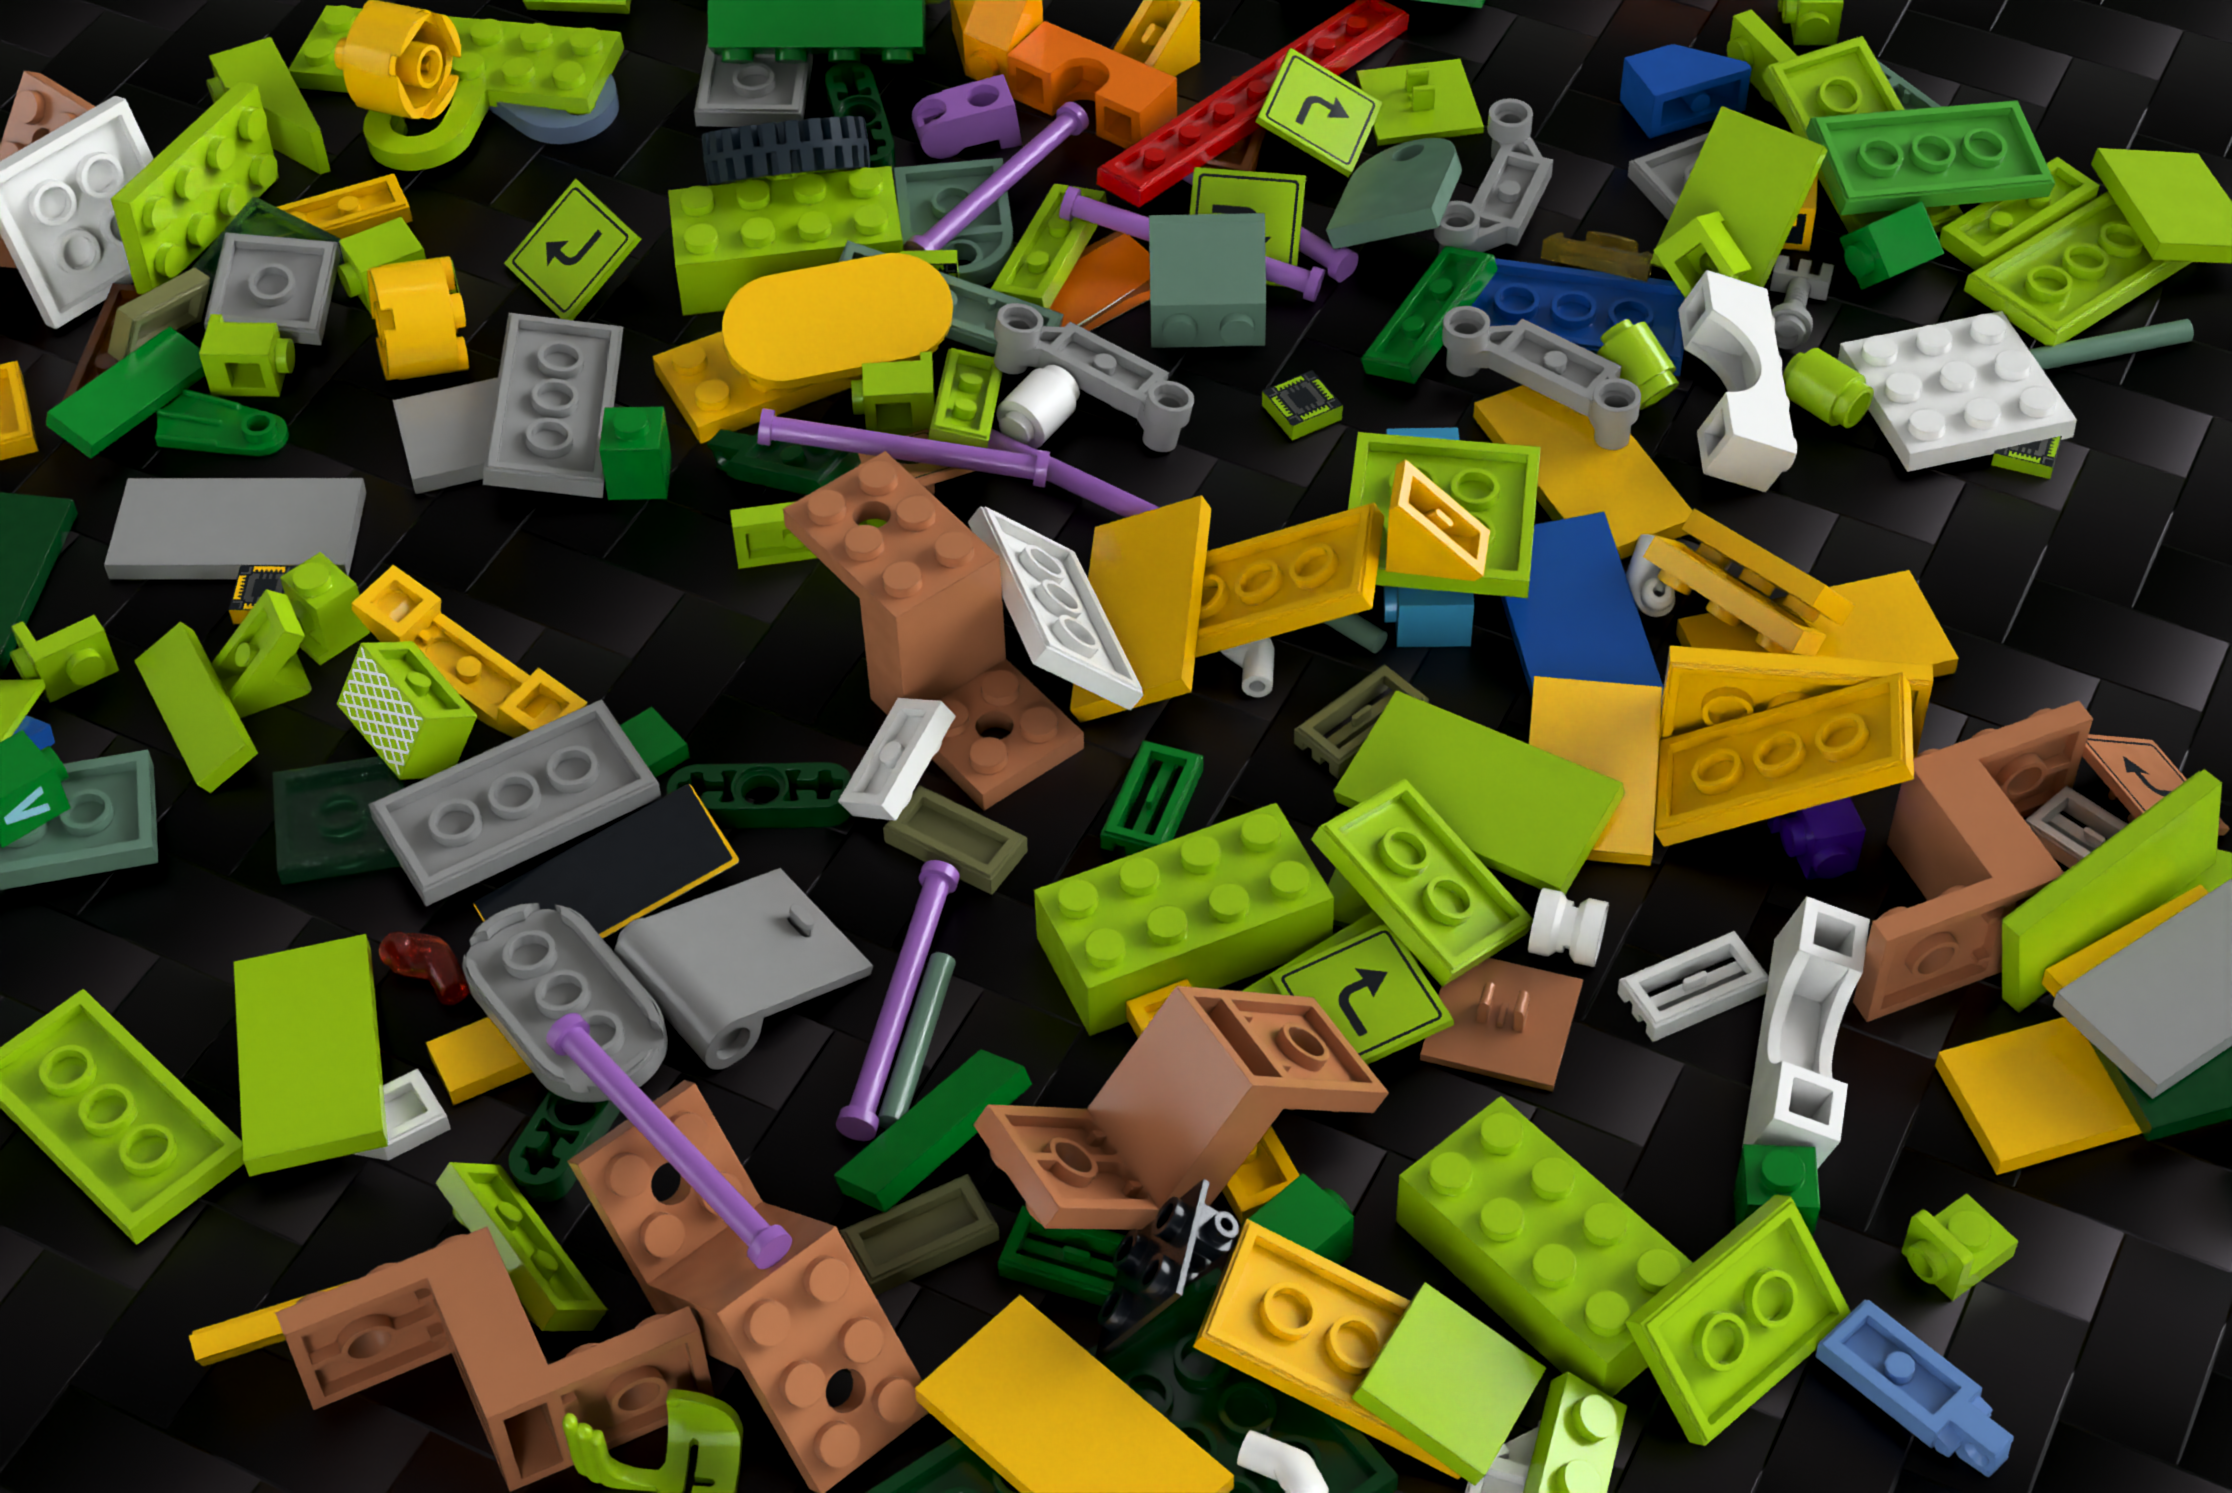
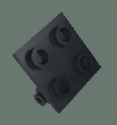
M1201 1180L1180 1199L1175 1196L1171 1197L1161 1207L1152 1222L1141 1231L1131 1230L1120 1242L1112 1262L1113 1267L1118 1269L1113 1289L1104 1300L1098 1314V1324L1103 1327L1095 1357L1100 1360L1178 1300L1183 1294L1185 1284L1192 1281L1199 1273L1206 1270L1211 1262L1216 1261L1235 1246L1239 1232L1237 1220L1226 1211L1218 1212L1205 1204L1209 1181Z

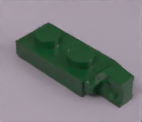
M720 429L707 443L718 464L716 467L727 472L728 476L736 480L808 495L858 467L861 463L858 453L774 440L771 441L770 446L760 445L757 443L758 432L752 436Z

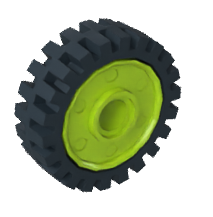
M860 116L762 123L761 125L740 126V128L711 131L702 135L703 158L708 186L745 182L748 180L768 179L774 181L797 178L809 173L820 174L856 170L864 167L871 168L865 118Z

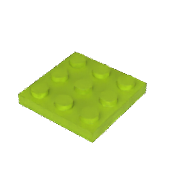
M1358 432L1348 510L1375 502L1384 515L1376 585L1528 598L1541 447ZM1405 459L1490 530L1483 577L1476 581L1385 571L1389 507L1396 464Z

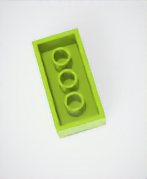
M891 166L864 167L856 170L820 174L809 173L797 178L774 181L768 179L748 180L738 183L692 186L668 190L675 268L683 316L725 311L734 294L744 285L757 278L839 262L847 240L884 253H900V251H904Z
M1277 803L1034 890L1037 939L1089 1036L1127 1023L1126 1001L1188 979L1192 987L1218 989L1290 962L1333 935L1334 896Z
M1502 1096L1498 1097L1399 1175L1396 1222L1562 1374L1570 1372L1613 1397L1649 1367L1625 1320L1691 1266L1693 1262Z

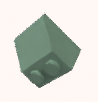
M1265 213L1149 215L1151 348L1265 346Z

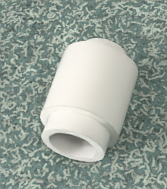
M1047 365L1044 368L1033 370L997 407L996 414L1002 434L1034 449L1042 446L1075 411L1076 401L1080 396L1076 380L1069 372L1057 365Z

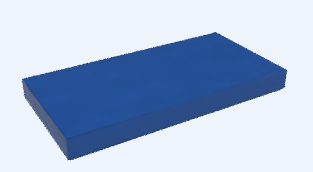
M1495 259L1498 268L1497 272L1472 304V307L1483 310L1489 316L1490 326L1516 325L1521 319H1524L1595 354L1604 345L1600 337L1617 323L1626 319H1630L1633 325L1646 322L1675 365L1676 370L1673 375L1680 376L1684 345L1678 309L1684 302L1685 297L1674 281Z
M1605 512L1535 524L1528 598L1500 596L1531 698L1534 676L1662 687L1663 695L1664 687Z

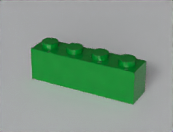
M708 0V48L713 54L722 55V62L731 64L753 63L754 55L775 54V62L785 64L806 63L807 54H828V62L830 63L860 62V54H882V62L912 63L914 62L913 54H926L925 0Z

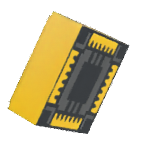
M240 565L229 606L232 623L241 624L266 589L285 594L280 577L297 566Z

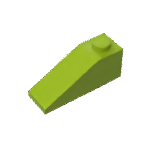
M271 37L209 56L215 77L206 81L213 103L238 81L257 84L263 110L267 117V127L272 148L320 175L331 171L321 130Z

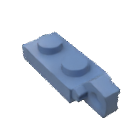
M1864 1300L1818 1343L1816 1358L1931 1449L1935 1447L1939 1453L1946 1457H1950L1956 1451L1960 1459L1988 1478L2008 1459L2014 1436L1990 1418L1993 1409L1980 1397L1982 1387L1870 1300Z

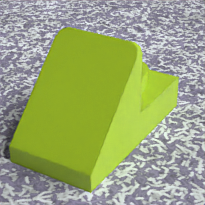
M266 589L211 663L240 718L305 696L312 689L296 654L305 635L289 598L285 594Z

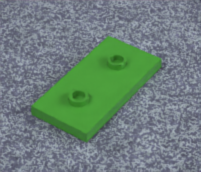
M2018 100L1813 117L1810 119L1806 129L1810 141L1821 144L1828 150L1820 167L1840 215L1903 210L1921 201L1924 207L1927 208L2049 197L2055 185V181Z

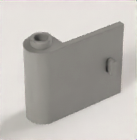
M781 868L649 917L635 919L622 929L614 949V953L656 1001L663 1017L702 1061L714 1070L727 1068L750 1052L760 1036L765 1017L871 975L873 968L868 959Z

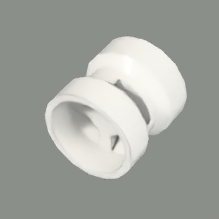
M1542 888L1533 918L1528 952L1548 957L1555 952L1563 953L1566 948L1569 949V955L1574 963L1594 967L1603 938L1609 902L1588 898L1581 902L1578 908L1574 907V901L1568 900L1563 892Z

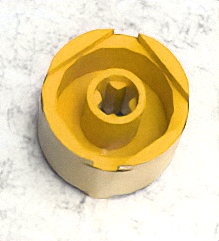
M368 0L354 20L347 37L341 38L338 41L334 52V61L336 67L343 70L347 91L357 107L409 119H432L439 116L445 110L457 88L459 76L451 74L453 56L461 58V44L455 25L443 14L390 2Z
M436 257L369 268L367 270L370 309L372 319H375L378 333L376 343L385 379L404 380L469 370L464 337H456L458 328L466 327V317L461 293L449 294L450 290H455L454 273L450 257Z

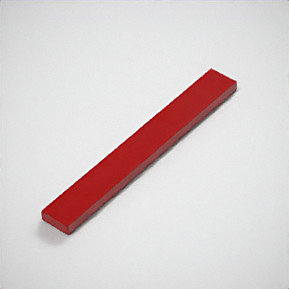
M1383 0L1355 1L1097 168L1096 184L1140 208L1194 172V167L1203 166L1260 127L1259 124L1255 123V120L1290 48L1338 76L1408 29L1409 14Z

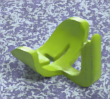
M668 1390L666 1399L668 1411L666 1462L659 1470L637 1468L620 1463L609 1454L605 1437L601 1430L592 1429L586 1423H578L576 1416L572 1413H566L563 1417L562 1426L573 1464L579 1474L587 1476L592 1482L602 1483L606 1487L657 1493H684L691 1448L694 1445H698L695 1482L714 1485L711 1487L693 1485L691 1493L737 1492L742 1457L743 1426L737 1412L720 1399L693 1391Z

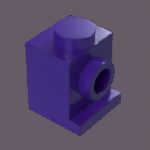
M1850 797L1768 819L1767 825L1771 834L1780 832L1785 852L1789 857L1796 856L1807 881L1817 878L1833 879L1846 872L1857 870L1866 828Z

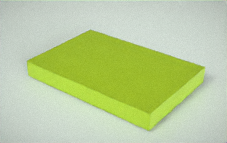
M1721 106L1657 247L1695 217L1719 211L1725 219L1722 222L1723 226L1752 268L1739 279L1764 288L1828 150L1821 144ZM1654 252L1650 263L1667 271ZM1709 256L1710 267L1718 271V268Z
M2097 148L2091 165L2153 260L2232 264V201L2198 153Z
M1406 778L1322 824L1311 838L1313 843L1442 987L1526 935L1532 927L1533 918Z
M1774 1195L1628 1317L1625 1323L1689 1443L1706 1446L1814 1352L1818 1347V1343L1845 1319L1851 1311L1792 1197Z

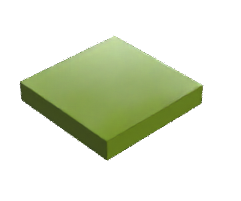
M1425 1282L1413 1296L1351 1398L1476 1486L1488 1472L1545 1372L1546 1367Z

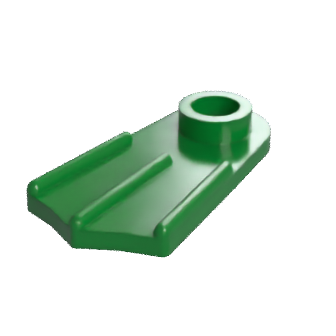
M184 389L182 394L163 409H158L156 412L157 431L155 440L158 447L246 456H266L280 450L286 444L289 437L286 422L276 414L189 389Z

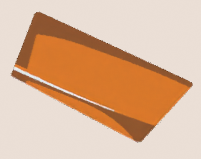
M1118 231L1085 247L1049 308L1064 314L1061 327H1065L1069 322H1072L1091 331L1150 300V253L1130 235Z

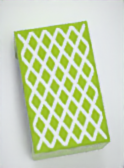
M413 641L361 643L337 701L338 707L399 780L428 778L457 765L477 718V714Z

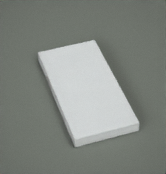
M980 506L970 518L968 524L972 532L1000 557L1002 598L1032 663L1131 711L1144 695L1142 687L1075 552L986 506Z

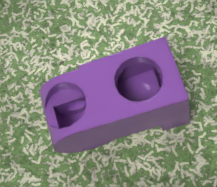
M1004 74L922 98L912 111V121L924 152L932 158H950L966 147L998 140L1001 149L1022 145L1015 103Z

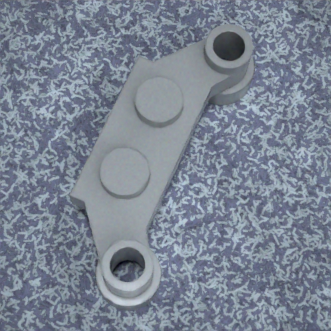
M1509 98L1496 101L1491 105L1487 130L1492 138L1491 157L1493 163L1471 204L1464 201H1449L1439 227L1434 228V236L1439 242L1438 255L1445 246L1485 252L1505 243L1518 245L1552 177L1553 159L1542 157L1530 136L1533 111L1524 101Z
M1011 303L999 309L994 328V338L997 341L994 364L1000 371L1007 374H1020L1026 371L1028 366L1044 368L1047 365H1057L1073 376L1079 389L1108 403L1113 408L1136 418L1144 430L1142 440L1148 448L1157 452H1169L1175 449L1181 428L1189 422L1194 404V395L1186 386L1174 381H1167L1169 372L1072 322H1069L1065 327L1043 326L1042 315L1031 306Z
M1472 306L1455 307L1445 314L1442 342L1447 348L1446 367L1452 374L1468 377L1476 374L1480 368H1489L1587 416L1595 429L1594 440L1600 447L1608 450H1618L1624 448L1629 443L1631 425L1637 421L1639 416L1641 392L1632 382L1620 379V365L1524 319H1521L1516 325L1490 326L1489 316L1483 310Z

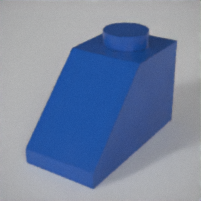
M1670 44L1624 58L1619 100L1650 139L1715 120L1721 106L1736 112L1745 111L1752 68L1746 61Z

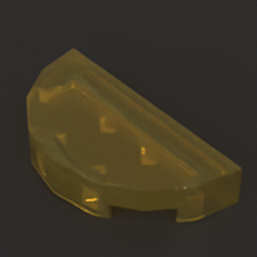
M1595 231L1587 232L1586 241L1564 238V232L1556 233L1543 239L1542 259L1646 282L1650 277L1653 255L1649 251L1642 252L1641 254L1638 253L1639 244L1632 239Z

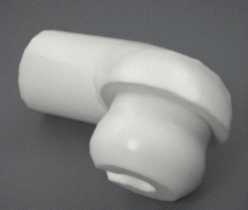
M1642 534L1637 540L1626 577L1639 612L1651 617L1664 616L1675 605V590L1657 578L1660 568L1643 557L1655 536Z
M1270 637L1221 651L1224 656L1243 668V692L1257 698L1270 694L1273 687L1275 651Z
M1249 1430L1240 1448L1237 1465L1278 1481L1280 1487L1285 1490V1493H1329L1326 1482L1308 1453L1256 1431Z

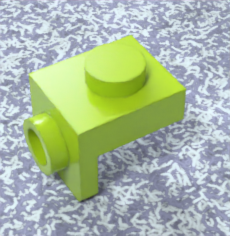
M95 615L38 641L34 639L23 621L11 626L19 648L11 651L10 656L22 680L44 679L46 688L43 692L50 703L119 671L105 630Z

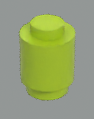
M1626 319L1608 329L1600 337L1604 345L1598 350L1597 355L1620 365V379L1628 380L1639 388L1641 392L1640 410L1662 400L1678 387L1679 382L1673 375L1676 367L1646 322L1633 325L1630 319Z
M1812 348L1806 353L1800 352L1790 360L1783 373L1785 392L1789 400L1831 426L1840 424L1845 428L1853 427L1865 415L1873 400L1874 390L1866 384L1865 376L1819 348Z

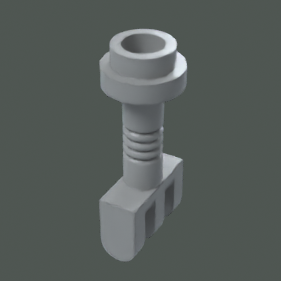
M1778 256L1773 270L1770 291L1786 293L1783 304L1776 305L1771 310L1775 318L1774 330L1777 347L1793 349L1809 339L1813 328V318L1809 311L1806 310L1807 300L1812 298L1826 301L1834 265L1823 263L1819 274L1815 275L1810 274L1811 260L1800 259L1798 270L1794 271L1789 270V256Z

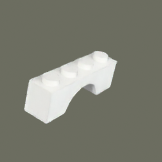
M1706 270L1678 309L1684 349L1706 363L1719 376L1728 390L1697 430L1703 474L1767 492L1779 475L1789 470L1797 454V441L1793 437L1789 414L1790 401L1785 392L1782 358L1778 352L1774 330L1775 318L1771 313L1768 290Z
M1806 896L1774 939L1743 1144L1815 1147L1818 1169L1840 1143L1848 1084L1832 1078V1058L1843 1014L1853 990L1863 973L1870 919Z

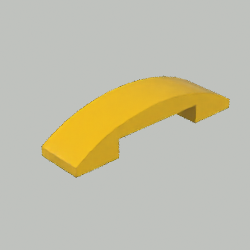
M392 565L351 603L352 611L380 642L413 641L477 714V719L513 738L519 737L587 706L588 702L540 668H537L531 675H528L442 614L441 598L395 565Z

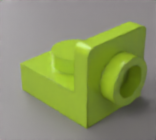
M1966 1193L1934 1217L1925 1209L1912 1216L1901 1253L1907 1257L1911 1268L1923 1281L1935 1284L1946 1296L1954 1301L2014 1256L2018 1240Z

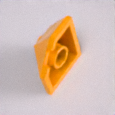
M950 0L952 30L965 75L979 81L1004 74L1009 87L1007 54L1043 23L1042 0Z

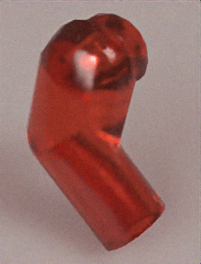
M395 931L386 935L379 946L381 961L388 965L393 972L400 975L429 980L442 1004H456L469 994L470 990L465 975L451 947L440 937Z

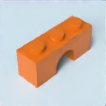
M1047 21L1040 24L1007 54L1008 83L1013 99L1051 116L1066 102L1077 100L1095 101L1096 136L1125 149L1133 146L1177 117L1176 77Z

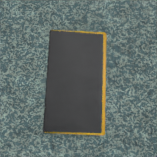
M686 784L474 902V907L484 922L494 914L512 906L538 903L540 909L556 911V904L571 908L581 914L603 939L625 927L631 921L643 917L739 862V858L690 784Z

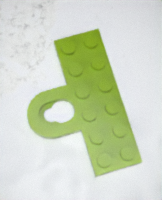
M326 5L288 69L298 88L348 93L343 70L336 67L334 52L338 41L341 38L347 37L354 20L362 11V8H351L345 5ZM447 16L457 29L461 44V58L453 56L451 74L458 75L459 79L455 93L449 103L451 106L438 127L429 133L419 136H406L408 132L407 124L405 123L406 118L369 110L363 123V131L369 151L377 162L386 167L402 171L425 170L445 164L460 155L471 143L489 107H497V102L565 110L567 113L574 115L590 114L596 106V101L609 75L612 74L624 51L621 32L597 30L595 28L551 26L543 23L529 24L497 21L495 19Z

